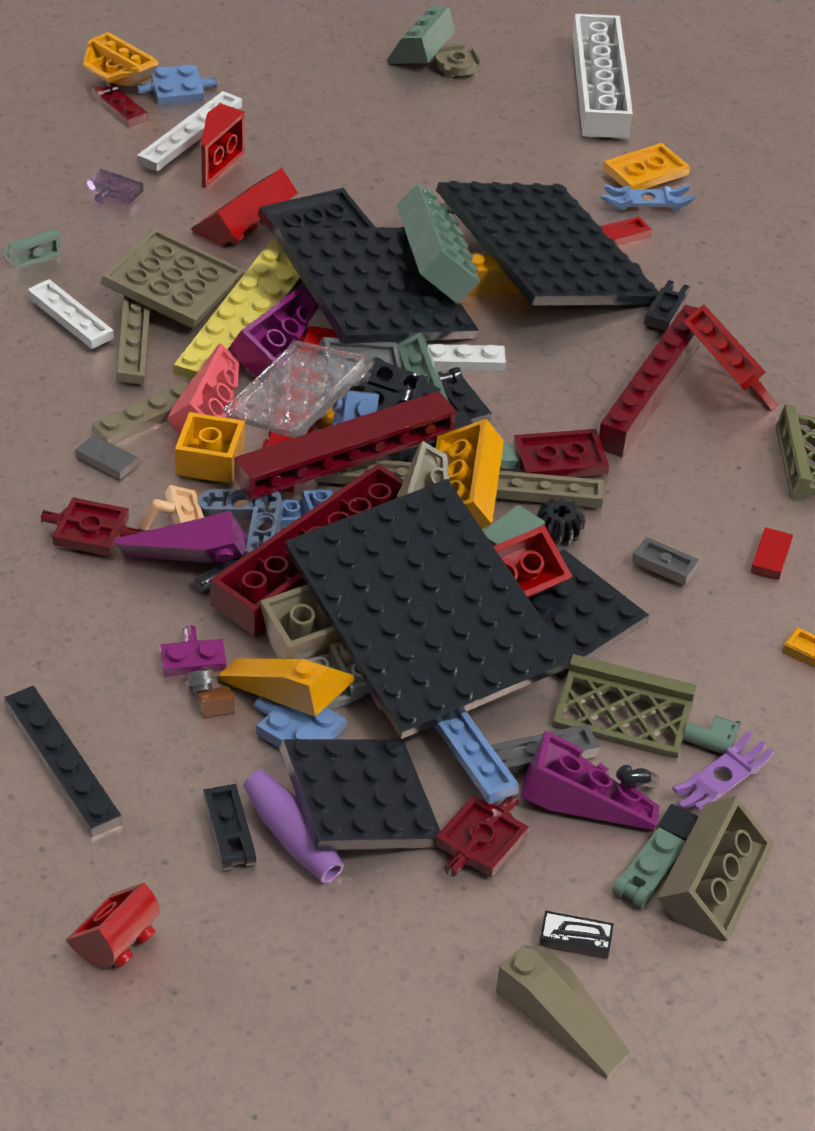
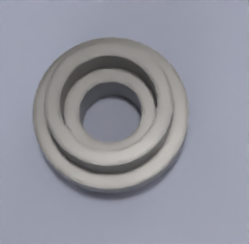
M213 669L188 672V681H185L186 686H193V691L212 689V683L218 680L217 676L213 675Z

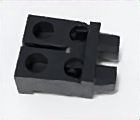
M375 359L364 392L379 394L377 411L441 391V388L427 383L428 376L422 374L419 376L412 371Z

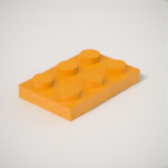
M663 143L603 162V170L622 187L629 186V189H647L689 175L690 166Z

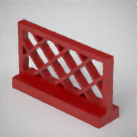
M705 304L683 321L743 390L750 386L771 410L778 406L759 381V378L766 373L764 369Z

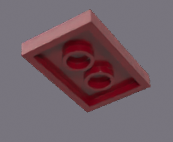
M596 429L514 435L513 444L520 460L522 473L579 477L604 475L609 472V463Z

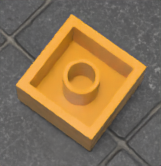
M189 412L175 447V474L232 484L234 479V457L242 455L245 448V421Z

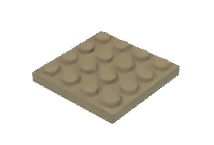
M153 228L102 275L101 284L194 329L235 287L244 275L245 270L159 229Z

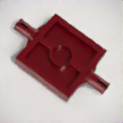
M72 497L68 507L60 513L43 510L41 514V522L57 525L52 536L53 545L105 556H111L116 546V538L142 532L141 529L125 526L129 519V508Z
M473 795L436 835L435 846L454 856L444 866V870L448 875L451 873V876L455 877L464 865H469L492 878L528 836L529 826L511 815L512 810L519 804L516 796H509L500 805L488 804Z

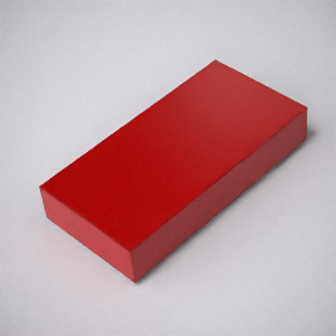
M640 216L601 226L603 232L608 238L614 240L617 246L649 238L652 235V229Z
M765 527L752 563L751 572L779 580L792 543L793 534Z

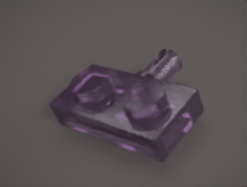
M102 168L87 180L88 189L99 192L95 195V201L98 204L99 202L103 204L110 197L119 199L122 202L131 203L144 191L142 182Z

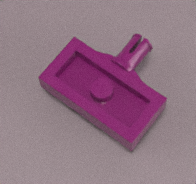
M188 625L183 628L184 642L160 644L163 677L188 675V672L206 669L220 672L226 668L223 639L197 640L196 627L190 625L191 635H189Z

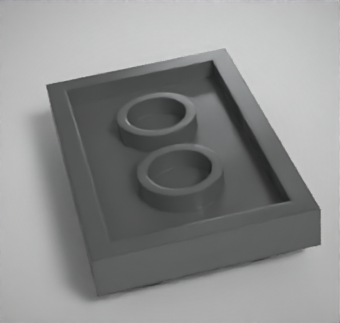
M323 337L319 342L329 390L332 391L343 388L349 391L364 392L375 359L403 368L397 343L342 344L339 338Z

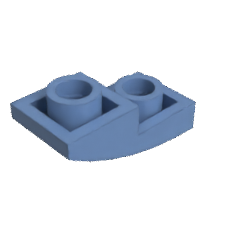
M331 490L303 491L301 500H284L280 529H284L333 495Z

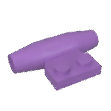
M264 770L252 773L245 780L243 787L264 824L288 853L321 882L328 883L335 879L342 872L344 865L335 850L315 849L297 796H294L293 793Z

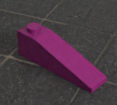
M229 511L116 538L115 545L125 557L227 563L232 561L233 558L244 555L248 538Z

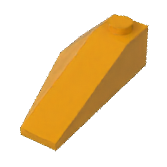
M236 658L217 675V680L315 717L355 681L352 674L306 659Z

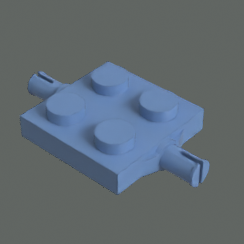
M196 65L159 67L155 69L151 76V83L137 84L138 94L152 93L156 97L158 105L204 101L203 88L217 87L216 77L202 79Z
M259 697L254 704L256 710L267 715L256 725V735L280 748L283 739H336L347 728V719L327 707L315 717L282 704L274 705L263 697Z

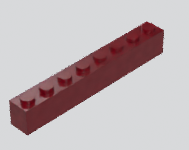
M684 305L602 420L599 438L605 452L623 458L700 346L701 342L683 322L698 309L697 307Z
M440 391L234 457V479L251 501L419 445L422 441L428 442L437 439L439 435L455 430L456 410Z

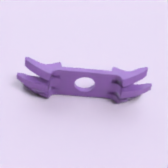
M749 731L746 732L736 745L729 747L724 755L698 774L694 773L686 782L672 787L677 795L691 794L695 786L698 787L690 796L680 801L678 806L682 809L694 807L697 810H702L705 803L717 801L752 773L756 774L768 762L775 751L769 748L757 759L766 747V743L761 741L749 752L739 756L753 735ZM719 769L726 770L731 774L732 778L729 781H720L714 777L713 773Z

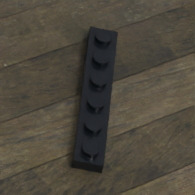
M34 685L5 696V706L91 837L121 825L122 815Z

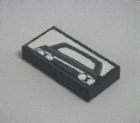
M545 910L539 946L608 959L614 923Z

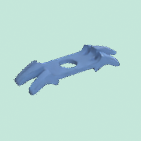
M604 184L605 191L611 196L600 195L602 200L622 210L632 206L671 207L674 211L688 205L695 199V195L680 197L689 191V184L675 189L664 186L663 189H629V186L618 189ZM649 195L654 197V200H644L641 196Z

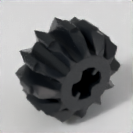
M563 498L561 501L551 499L549 503H542L536 515L545 521V527L552 540L557 543V546L563 542L570 546L572 541H579L583 529H585L586 520L583 515L582 507H576L574 501L568 503L564 502Z

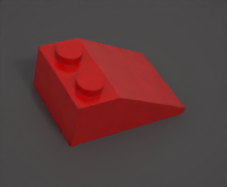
M219 103L207 113L201 142L202 187L205 188L245 154V111Z

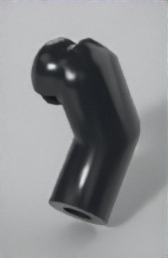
M623 765L616 772V778L627 789L638 787L655 789L660 781L657 774L644 768L632 770L630 765Z

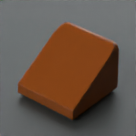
M228 686L197 691L203 718L235 712V698Z

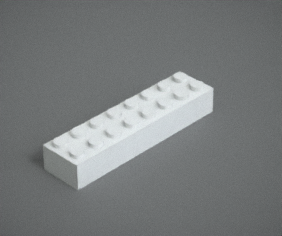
M575 14L572 40L582 136L590 138L610 137L613 139L630 138L633 111L620 16Z

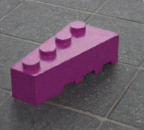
M301 285L243 328L227 350L267 387L283 366L319 306L311 293Z

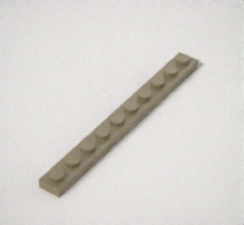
M374 459L317 478L315 482L349 484L377 463L404 480L412 462ZM500 471L496 498L549 503L551 499L561 501L563 498L564 502L574 501L576 506L602 508L604 480Z

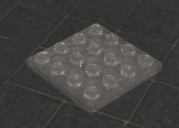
M296 340L222 411L225 413L226 418L243 420L245 424L292 438L302 436L307 433L308 429L319 418L327 413V410L337 400L343 398L346 392L356 382L360 381L373 365L369 357Z

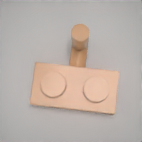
M169 485L164 493L167 501L154 499L140 521L139 526L143 530H150L159 512L171 514L173 524L204 518L201 507L198 504L196 491Z

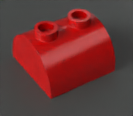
M145 882L112 893L66 939V942L78 955L97 967L109 968L114 965L116 968H119L133 956L129 947L135 941L139 945L143 944L156 932L152 923L160 915L158 901Z

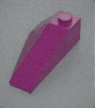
M545 730L524 776L521 797L534 805H540L551 811L650 830L656 828L660 807L658 804L636 788L627 789L609 776L607 773L609 769L601 763L596 767L581 756L584 751L578 746Z

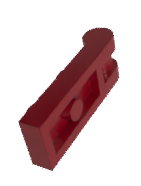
M106 83L105 87L97 86L92 88L91 92L94 100L127 128L148 121V112L124 94L117 84Z

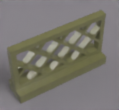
M785 404L776 423V429L791 498L803 501L806 494L815 495V485H813L815 467L808 462L809 460L815 462V450L804 444L807 441L815 447V417L797 414L796 406ZM800 425H805L809 427L812 431L808 432Z
M573 654L569 673L553 720V727L566 729L588 724L596 738L678 758L697 685ZM576 683L587 686L590 692L577 697L571 689L572 684ZM606 692L618 694L621 700L608 705L601 695ZM595 698L602 708L588 714L582 703ZM636 700L647 701L652 708L639 713L632 702ZM626 706L633 716L619 722L613 711ZM573 707H576L582 715V718L575 721L562 718L563 713ZM671 707L683 710V714L681 717L670 721L663 710ZM657 713L664 725L651 730L644 719ZM607 715L613 726L606 729L599 728L593 720ZM638 723L644 734L638 737L630 736L624 728ZM669 730L675 739L674 747L661 744L655 736Z

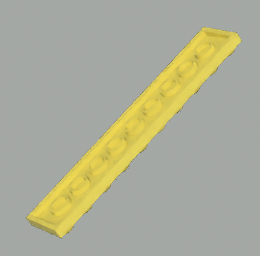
M275 237L271 239L174 363L175 374L193 379L217 345L221 343L228 349L243 328L301 285L303 282ZM232 355L239 362L240 366L242 363L234 355Z

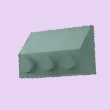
M440 5L428 7L427 11L418 18V21L401 38L388 57L387 63H429L455 33L450 7H441Z

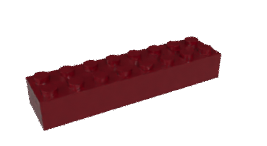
M377 463L210 579L211 606L255 637L266 629L260 601L306 585L285 550V541L396 499L404 480Z

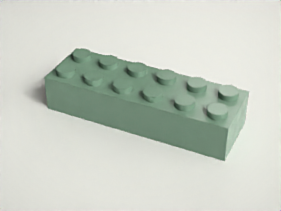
M417 183L397 204L420 274L459 304L480 283L477 275L478 269L472 262L473 256L467 249L469 245L463 239L464 233L458 226L460 223L454 216L455 213L446 202L443 204L439 202L436 194L430 188L426 187L424 189Z

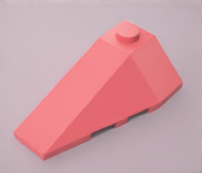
M221 343L216 346L180 395L167 417L172 427L179 431L180 434L189 412L233 419V410L237 408V400L234 399V389L238 387L239 362Z

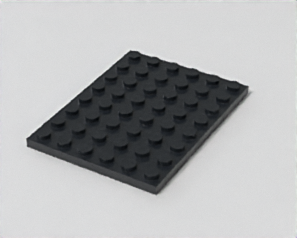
M458 181L438 182L436 192L531 305L652 304L659 293L655 285L630 261L628 255L620 250L616 242L608 238L603 232V228L591 218V215L579 205V202L568 193L563 185H542L539 183L530 185L517 182L501 184L499 182L480 183L477 181H472L471 183H460Z
M448 479L285 541L287 554L400 739L563 671L570 666L571 660Z

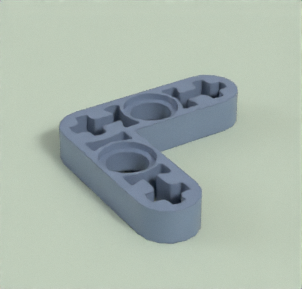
M210 489L204 491L198 498V504L205 517L230 511L235 519H251L246 544L247 553L261 545L260 541L265 542L280 532L283 501L278 491L250 501L242 489ZM239 500L248 501L244 507H234V504ZM269 502H271L269 507L270 512H267L265 506H268ZM263 523L273 524L266 531L258 530V527Z

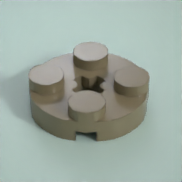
M448 44L442 46L440 52L435 54V65L443 72V76L452 79L456 76H476L478 74L481 55L475 48H472L470 51L465 49L463 44Z

